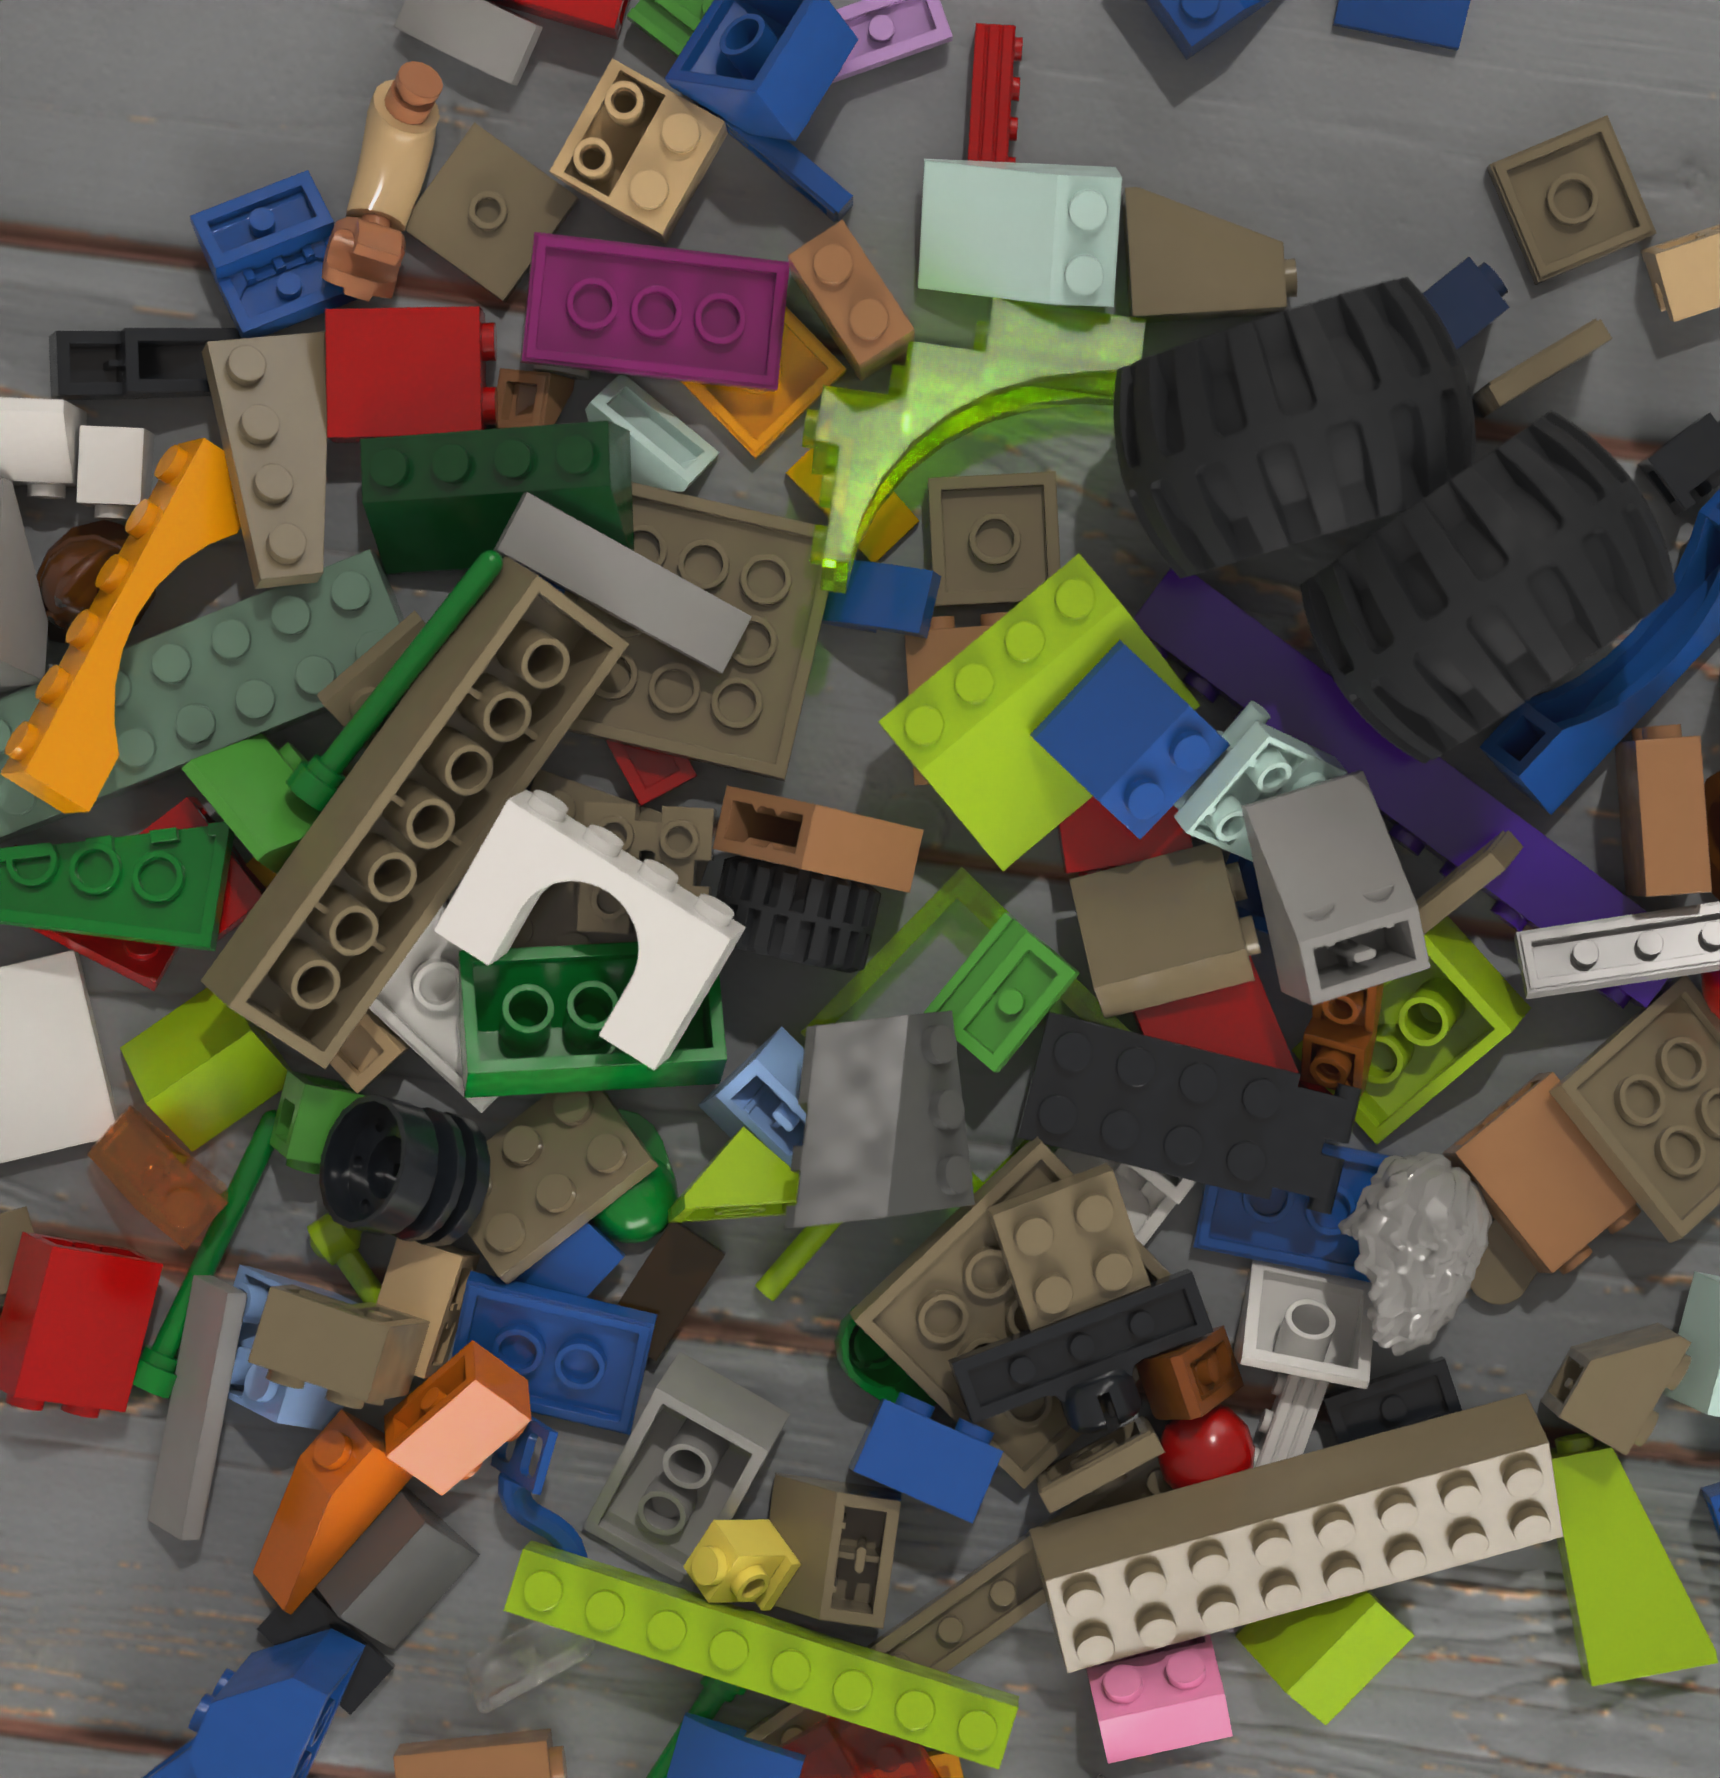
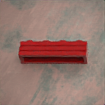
M976 23L968 161L1016 162V157H1008L1009 141H1017L1018 117H1010L1011 101H1019L1021 77H1013L1014 61H1022L1023 37H1015L1016 26Z

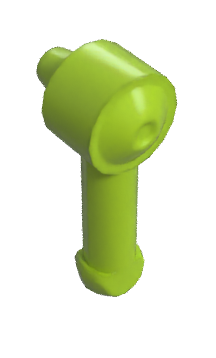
M329 1213L308 1225L310 1246L318 1257L327 1260L332 1266L338 1265L363 1303H377L382 1284L375 1277L373 1271L358 1251L361 1246L362 1231L349 1229L334 1222Z

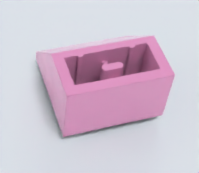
M1210 1634L1086 1668L1108 1764L1233 1736L1225 1692Z

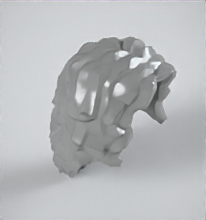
M1421 1152L1417 1156L1411 1154L1405 1157L1392 1155L1384 1158L1379 1165L1377 1173L1371 1178V1185L1366 1186L1362 1190L1355 1212L1338 1224L1342 1234L1353 1236L1355 1240H1358L1360 1254L1355 1260V1270L1365 1274L1372 1283L1367 1293L1372 1301L1367 1311L1368 1319L1373 1321L1372 1339L1378 1342L1379 1347H1391L1394 1356H1401L1408 1350L1411 1351L1423 1344H1430L1435 1340L1437 1331L1440 1330L1441 1326L1447 1325L1454 1318L1459 1304L1463 1303L1465 1295L1471 1287V1282L1475 1279L1476 1268L1481 1263L1480 1259L1489 1244L1488 1230L1492 1224V1219L1479 1186L1470 1180V1176L1462 1168L1451 1167V1161L1442 1154Z

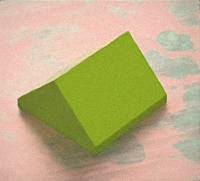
M208 987L120 1047L147 1106L192 1152L282 1091L287 1070L292 1071L264 1029L229 1008Z
M743 1126L722 1146L669 1208L668 1223L786 1215V1207L796 1205L799 1174L791 1171L789 1165Z
M1370 1590L1245 1624L1234 1634L1285 1693L1325 1726L1415 1636Z

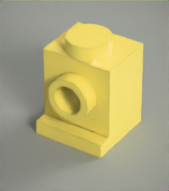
M769 1519L713 1520L683 1567L708 1603L755 1602L761 1611H771L801 1566V1563Z

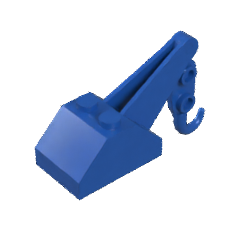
M331 1628L252 1652L236 1672L227 1668L220 1677L212 1695L206 1693L200 1701L188 1727L197 1732V1735L141 1778H307L366 1645Z

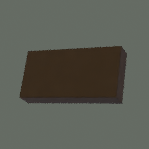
M670 1223L617 1304L658 1314L649 1351V1357L657 1361L726 1255L725 1251L681 1223Z

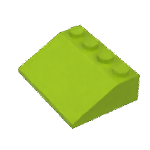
M1079 553L878 721L882 729L1002 872L1093 796L1030 734L1119 640L1194 710L1201 706L1121 602Z

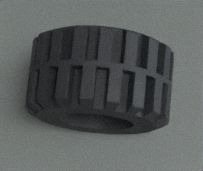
M738 855L724 859L716 898L734 911L732 919L746 927L734 948L816 967L853 973L865 970L882 894L869 884Z

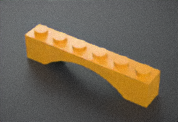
M206 438L179 443L178 445L175 444L159 460L154 472V476L159 480L149 499L142 500L130 514L125 525V531L129 533V536L119 554L111 556L98 573L95 586L99 588V591L89 610L85 609L79 613L70 625L65 641L70 644L59 666L54 665L41 679L35 693V697L40 701L29 721L22 722L7 742L5 754L9 758L0 775L64 814L90 812L119 757L115 729V685L122 651L137 615L155 588L181 562L209 544L237 534L241 528L224 450Z

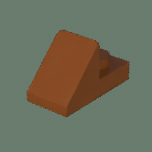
M1224 1325L1212 1328L1214 1331L1212 1333L1186 1342L1179 1347L1144 1358L1136 1364L1152 1414L1156 1419L1191 1420L1202 1417L1244 1386Z

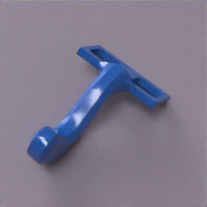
M531 1415L532 1420L516 1440L510 1461L506 1459L508 1442L499 1447L492 1457L490 1465L500 1471L498 1475V1494L503 1509L517 1523L544 1537L551 1543L552 1547L587 1558L583 1541L575 1529L562 1517L538 1504L532 1497L531 1493L541 1495L558 1432ZM540 1437L542 1439V1450L535 1474L532 1477L529 1474V1465L537 1438Z

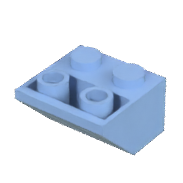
M781 1026L708 1094L698 1106L730 1138L744 1126L791 1167L793 1146L803 1145L806 1113L798 1104L804 1048Z
M239 1265L233 1286L247 1293V1300L228 1399L278 1424L323 1430L335 1415L343 1409L342 1405L325 1399L326 1388L305 1382L303 1389L274 1383L266 1379L267 1368L250 1363L248 1359L271 1286L293 1284L349 1304L358 1303L326 1289L251 1266Z

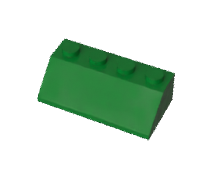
M638 942L510 948L506 955L490 965L461 950L458 953L459 1020L464 1098L720 1084L727 1062L720 975L718 974L672 1055L653 1070L599 1036L634 974L638 960Z

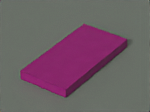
M534 232L520 363L775 392L778 389L790 269L789 262Z

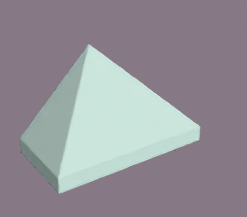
M619 374L585 409L588 422L610 421L630 430L631 477L634 483L669 491H685L720 453L628 376Z

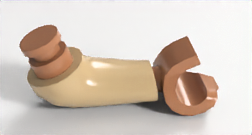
M406 62L400 67L394 80L384 81L375 89L367 111L362 149L346 217L336 221L324 256L322 278L329 283L343 287L344 295L367 302L370 301L372 296L392 299L399 268L406 249V241L402 232L405 231L421 192L433 151L436 126L440 118L435 100L438 99L442 91L443 83L438 72L422 62Z

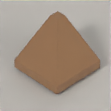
M500 368L497 384L498 425H491V429L554 425L573 392L575 380L547 372Z

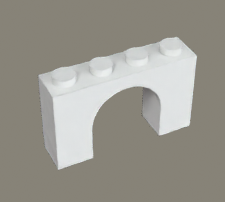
M526 789L507 800L435 927L434 932L483 963L490 965L508 953L537 900L549 885L564 881H580L604 889L613 895L630 915L637 932L639 951L634 974L599 1036L655 1070L672 1055L746 927L732 919L734 911L724 902L707 894H700L699 897L695 896L677 884L679 877L665 865L651 859H645L644 862H641L621 849L624 843L614 833L593 824L587 828L566 815L568 807L555 796L541 790H534L531 793Z

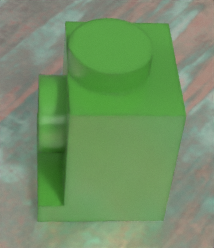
M287 1070L269 1144L287 1158L286 1166L306 1173L320 1174L321 1155L330 1129L347 1106L357 1098L364 1097L365 1095L361 1092L357 1094L345 1081Z

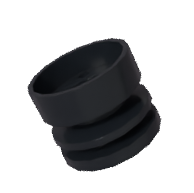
M376 1094L359 1097L340 1113L328 1133L321 1155L319 1175L323 1205L334 1222L349 1229L381 1236L390 1234L403 1241H415L431 1247L449 1245L469 1230L481 1212L489 1187L491 1159L486 1137L475 1121L458 1114L443 1113L429 1107L420 1108L405 1101Z

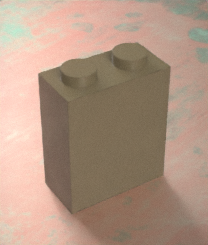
M1207 843L1069 879L1093 987L1105 1019L1255 980L1249 956L1261 953L1252 915L1243 918L1239 917L1236 902L1248 899L1239 862L1226 864L1220 847Z

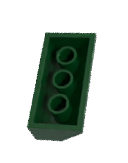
M594 421L360 439L362 503L386 574L469 570L481 553L487 550H494L523 493L527 492L634 551L630 430L613 422Z

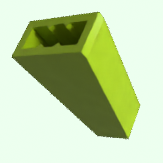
M1586 1432L1556 1438V1448H1552L1550 1451L1563 1537L1557 1538V1544L1582 1676L1591 1686H1598L1718 1663L1716 1649L1614 1449L1600 1440L1594 1441V1437Z

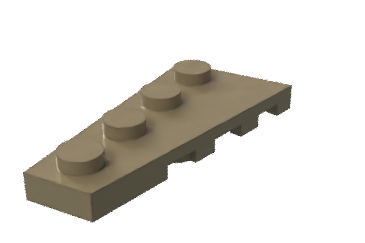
M323 331L208 341L202 351V356L255 589L317 583L323 574L327 462L326 333Z

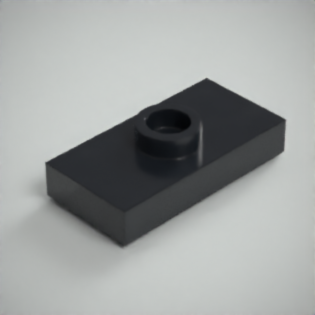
M314 1589L292 1615L284 1612L278 1605L257 1628L274 1645L331 1628L366 1645L339 1704L349 1715L357 1709L395 1667V1664L354 1626L340 1619L328 1602Z

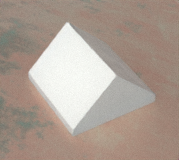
M1252 1259L1233 1351L1234 1357L1241 1365L1367 1389L1370 1382L1373 1345V1321L1368 1319L1367 1315L1372 1301L1367 1293L1372 1283Z

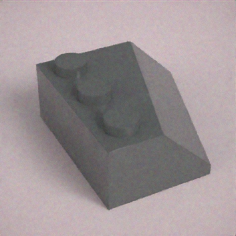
M952 1011L808 1026L806 1029L798 1104L806 1113L804 1139L802 1146H793L791 1171L800 1173L796 1205L786 1207L784 1229L892 1217L975 1205L964 1116L965 1108L962 1099L957 1056V1040Z

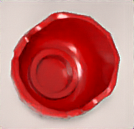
M1217 1405L1199 1418L1169 1420L1165 1430L1162 1432L1160 1443L1165 1453L1157 1456L1163 1479L1173 1490L1254 1467L1255 1446L1248 1425L1230 1407Z

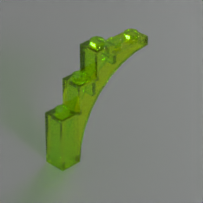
M993 297L990 322L977 321L973 350L909 341L905 366L892 365L888 394L823 385L820 409L807 408L802 447L814 449L812 474L823 475L819 507L831 508L828 526L815 524L810 563L822 565L820 590L846 594L857 550L878 510L909 473L943 446L985 424L1031 410L1079 404L1114 406L1117 369L1142 358L1146 319Z

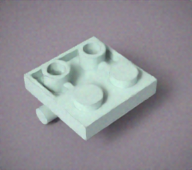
M1254 701L1249 702L1225 732L1217 730L1230 746L1174 804L1179 810L1174 818L1187 834L1252 862L1253 858L1241 806L1348 773L1336 757L1266 725L1271 717L1262 706Z

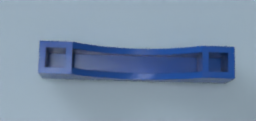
M1720 489L1698 511L1690 540L1674 573L1675 593L1642 619L1635 629L1605 658L1578 677L1549 692L1533 696L1515 708L1480 746L1481 750L1515 788L1552 815L1720 634Z

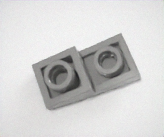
M405 0L394 25L395 28L516 86L519 84L543 29L542 26L491 0Z

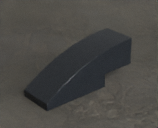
M124 328L121 331H55L49 336L51 399L116 400L211 396L202 356L206 343L208 341L241 339L237 328Z

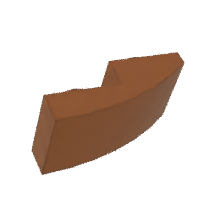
M1384 983L1313 1005L1312 1018L1303 1033L1300 1081L1336 1090L1337 1083L1361 1088L1362 1096L1366 1087L1375 1046Z

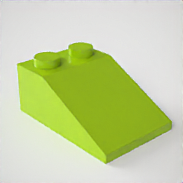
M1449 916L1445 917L1424 934L1430 968L1384 983L1370 1070L1355 1117V1122L1376 1145L1509 1035L1531 1009L1526 1001ZM1303 1039L1291 1050L1301 1062ZM1326 1088L1330 1093L1335 1094V1090Z

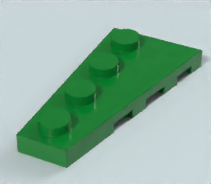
M224 821L208 823V826L187 829L174 827L149 830L150 833L120 837L106 835L86 838V841L52 844L48 842L0 848V924L216 952L235 833Z

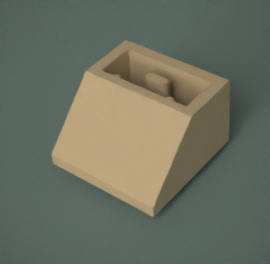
M612 58L549 172L610 214L666 244L728 134L726 123L724 120Z

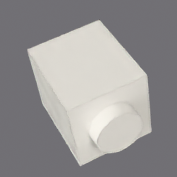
M80 425L76 503L94 508L95 519L127 521L133 509L142 500L149 499L152 493L154 434L144 428Z

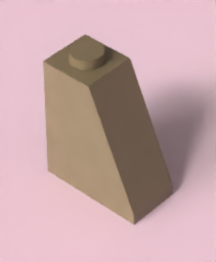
M1126 187L1122 194L1129 324L1273 315L1283 312L1287 308V298L1297 297L1295 258L1284 259L1283 242L1140 187Z

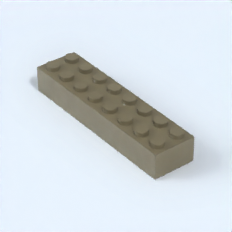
M505 555L501 572L423 669L203 976L201 982L229 1008L326 1069L468 871L507 800L523 792L528 787L626 650L629 643L540 576Z
M1526 1393L1029 1529L1051 1623L1067 1673L1563 1537L1550 1444Z

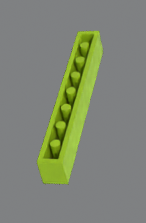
M533 1540L522 1550L503 1610L998 1770L1000 1769L1019 1708V1696L730 1603H708L702 1594Z

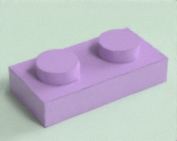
M861 0L836 9L859 40L832 83L951 42L953 36L941 1Z

